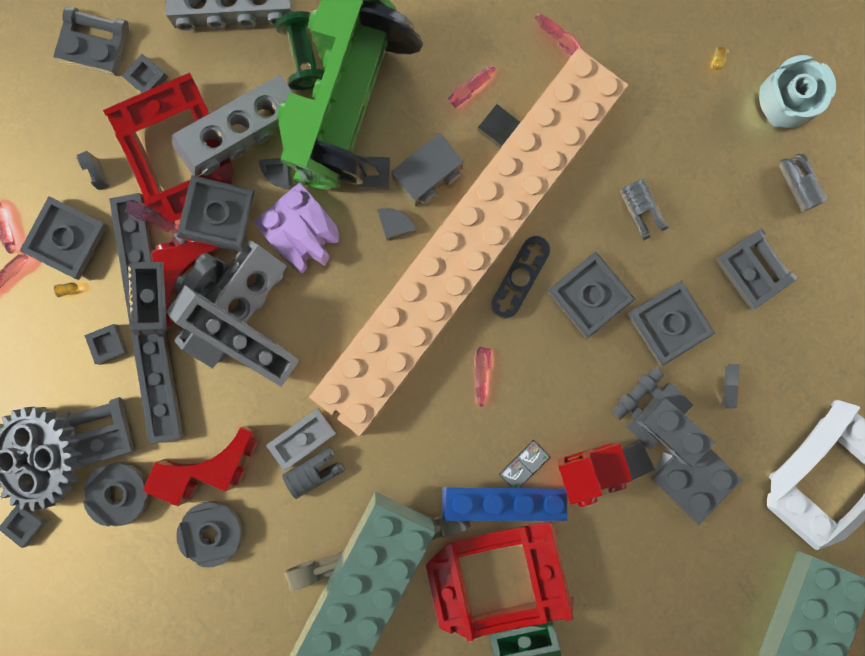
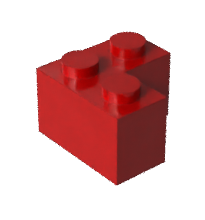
M619 441L558 459L559 471L570 505L578 503L579 507L592 505L597 502L596 497L603 495L601 490L608 489L609 493L617 492L627 488L626 483L632 481Z

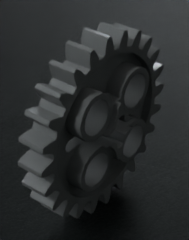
M22 407L21 409L12 410L11 415L2 416L3 424H0V488L2 487L3 491L0 498L10 497V506L19 504L20 510L31 509V511L55 506L56 502L63 501L65 499L63 494L72 492L69 483L78 481L77 476L72 473L73 470L81 468V465L74 462V458L80 456L81 452L73 450V446L79 440H70L69 437L73 427L63 428L66 419L64 417L56 418V411H46V407Z

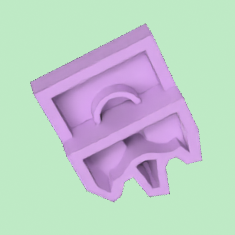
M300 182L253 221L254 225L283 259L302 274L307 269L306 261L309 258H313L325 266L330 255L324 245L327 242L333 244L339 242L338 226Z

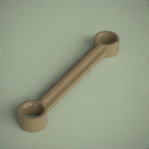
M439 515L433 519L435 534L432 540L461 533L471 527L470 522L442 520V515ZM344 551L316 561L304 562L284 571L290 591L308 587L323 578L331 576Z

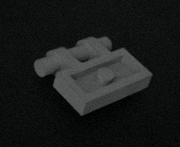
M656 367L648 375L643 374L637 380L639 384L628 395L624 394L618 400L619 404L611 411L619 420L627 413L633 417L625 427L639 441H642L647 449H651L658 441L635 420L656 397L667 398L684 415L693 406L672 383H668L662 390L657 386V383L664 374ZM648 393L653 399L641 410L637 403Z

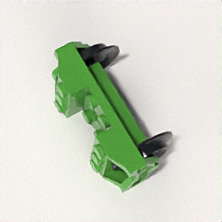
M320 0L318 9L312 10L308 29L311 30L312 40L317 48L316 52L319 54L323 68H325L322 80L317 79L312 93V97L315 100L289 92L286 102H281L277 112V121H279L278 124L284 149L281 161L283 164L296 170L293 178L295 183L300 182L301 185L317 190H331L332 188H340L341 182L362 184L365 177L376 178L380 175L381 171L375 164L353 153L352 149L385 51L411 55L420 52L423 46L420 35L414 31L413 23L405 15L396 11L395 5L389 0Z

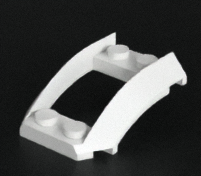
M840 400L833 401L831 404L832 408L826 417L818 422L794 454L776 472L771 473L768 477L771 480V493L767 494V508L815 550L844 541L865 521V494L836 523L795 487L826 455L836 441L841 443L865 464V419L857 413L860 406Z

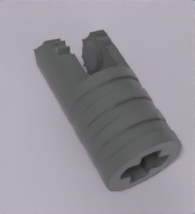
M799 153L794 155L793 159L781 160L779 164L780 170L801 213L829 200L805 154Z
M644 178L619 190L643 241L650 238V231L641 217L642 214L651 211L654 221L661 231L669 228Z
M332 447L325 449L282 474L288 490L295 499L300 498L345 470L342 463L335 462L320 472L317 468L334 457L335 451Z

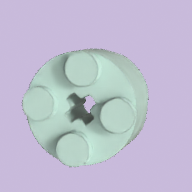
M808 55L794 56L783 62L767 77L760 86L759 100L762 111L771 125L785 128L800 127L827 109L836 92V80L833 72L825 63L820 64L812 60L814 57Z

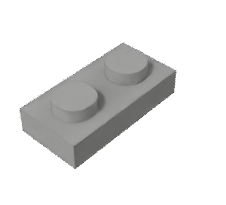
M317 408L266 446L285 471L336 435L337 432L320 408Z

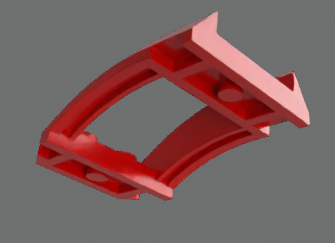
M190 72L103 110L132 168L146 206L148 205L171 222L181 219L190 179L162 191L147 153L136 132L188 109L191 110L195 121L210 114ZM210 139L205 142L206 145L211 148H216L221 145L217 140ZM230 158L222 161L219 168L211 174H201L198 177L232 184L233 165Z
M552 522L505 529L447 543L425 565L439 628L450 634L455 632L465 637L467 641H473L475 638L501 631L547 624L549 621L573 620L574 596L570 597L556 538L559 533ZM523 544L536 602L472 616L459 558L493 549Z

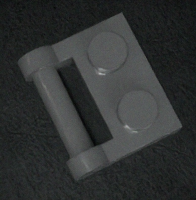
M66 6L62 15L63 25L53 57L58 62L116 76L129 32L128 21L119 18L114 21L79 12L78 8ZM78 24L113 33L112 40L76 32Z
M762 228L753 232L715 259L751 310L756 309L798 279L793 271H788L765 239L767 234ZM754 245L775 273L778 278L776 282L772 280L750 249L751 246Z
M121 397L111 399L105 405L74 414L66 412L59 414L57 417H64L66 419L63 428L73 427L69 437L70 440H79L73 446V450L81 452L80 456L74 458V462L81 465V467L135 451L126 418V406ZM108 416L113 418L114 424L78 435L75 434L74 429L77 425Z

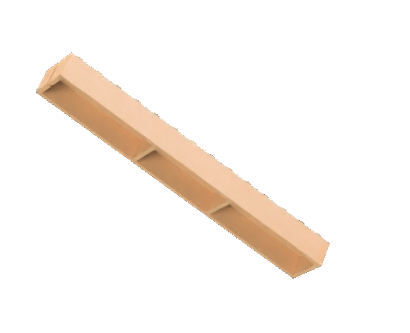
M577 48L309 398L331 415L339 412L340 415L337 419L358 436L363 435L628 87V84L580 48Z

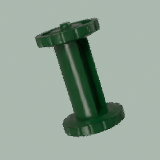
M307 11L284 14L275 22L277 32L288 37L295 73L288 77L287 82L289 88L296 91L313 89L316 80H322L325 71L317 69L309 34L310 29H308L311 13ZM308 64L311 69L301 70L300 66Z

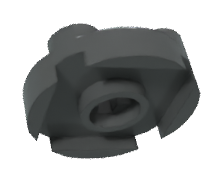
M203 253L199 256L195 267L188 275H182L177 279L173 290L178 296L186 285L203 297H206L228 265L216 256Z
M117 462L97 468L89 475L84 484L83 491L86 490V501H83L87 514L96 523L108 527L123 526L135 521L145 511L148 500L151 495L142 491L147 479L138 468L124 462ZM112 487L122 489V501H111L110 497L113 493L110 489Z
M215 501L203 502L192 507L183 517L182 522L179 523L176 534L177 544L181 553L186 558L196 562V565L201 567L219 566L228 561L239 550L243 537L242 523L230 505ZM207 525L212 526L218 532V535L214 538L215 542H210L209 538H203L202 532L207 530Z

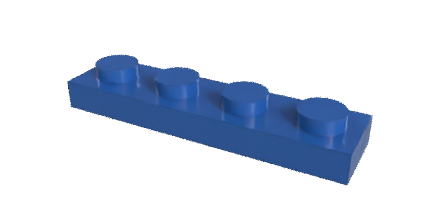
M442 487V520L567 521V492L565 488Z

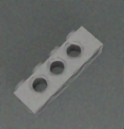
M165 0L167 18L174 28L185 31L193 30L195 27L200 26L221 29L226 25L235 24L242 27H253L256 23L275 25L276 20L280 16L294 12V0H267L263 5H255L258 0H237L236 4L232 7H225L226 3L230 0ZM206 2L202 8L195 9L198 3Z
M278 75L172 134L173 148L192 175L211 174L219 168L222 161L229 157L231 160L240 157L246 152V147L255 142L262 144L273 135L272 132L279 129L277 112L281 102H286L289 92H293L282 76ZM268 110L273 116L264 117L258 111ZM240 124L247 130L245 132H237L233 130L232 126ZM214 139L217 140L221 145L216 148L208 147L205 144V142L207 140Z
M248 239L243 245L241 252H238L205 298L247 324L252 314L263 306L266 299L265 296L270 289L282 280L283 271L287 265ZM256 273V281L247 286L248 277ZM238 299L237 307L228 311L229 303ZM184 328L174 340L181 350L212 369L227 355Z
M186 285L166 311L168 316L177 325L281 387L300 361L287 349Z

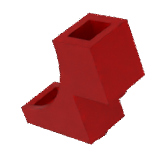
M187 240L188 243L175 246L174 242L157 245L156 250L151 251L152 262H163L166 311L170 307L173 286L177 279L195 265L197 259L203 253L215 256L218 247ZM166 313L167 330H171V320ZM141 334L139 335V338L152 334Z
M248 426L240 427L232 442L222 452L202 463L182 464L166 459L155 461L142 491L178 507L186 503L187 500L191 501L195 496L199 486L195 482L196 479L225 492L233 489L234 485L238 487L246 472V469L242 468L246 457H252L259 440L255 438L258 431Z

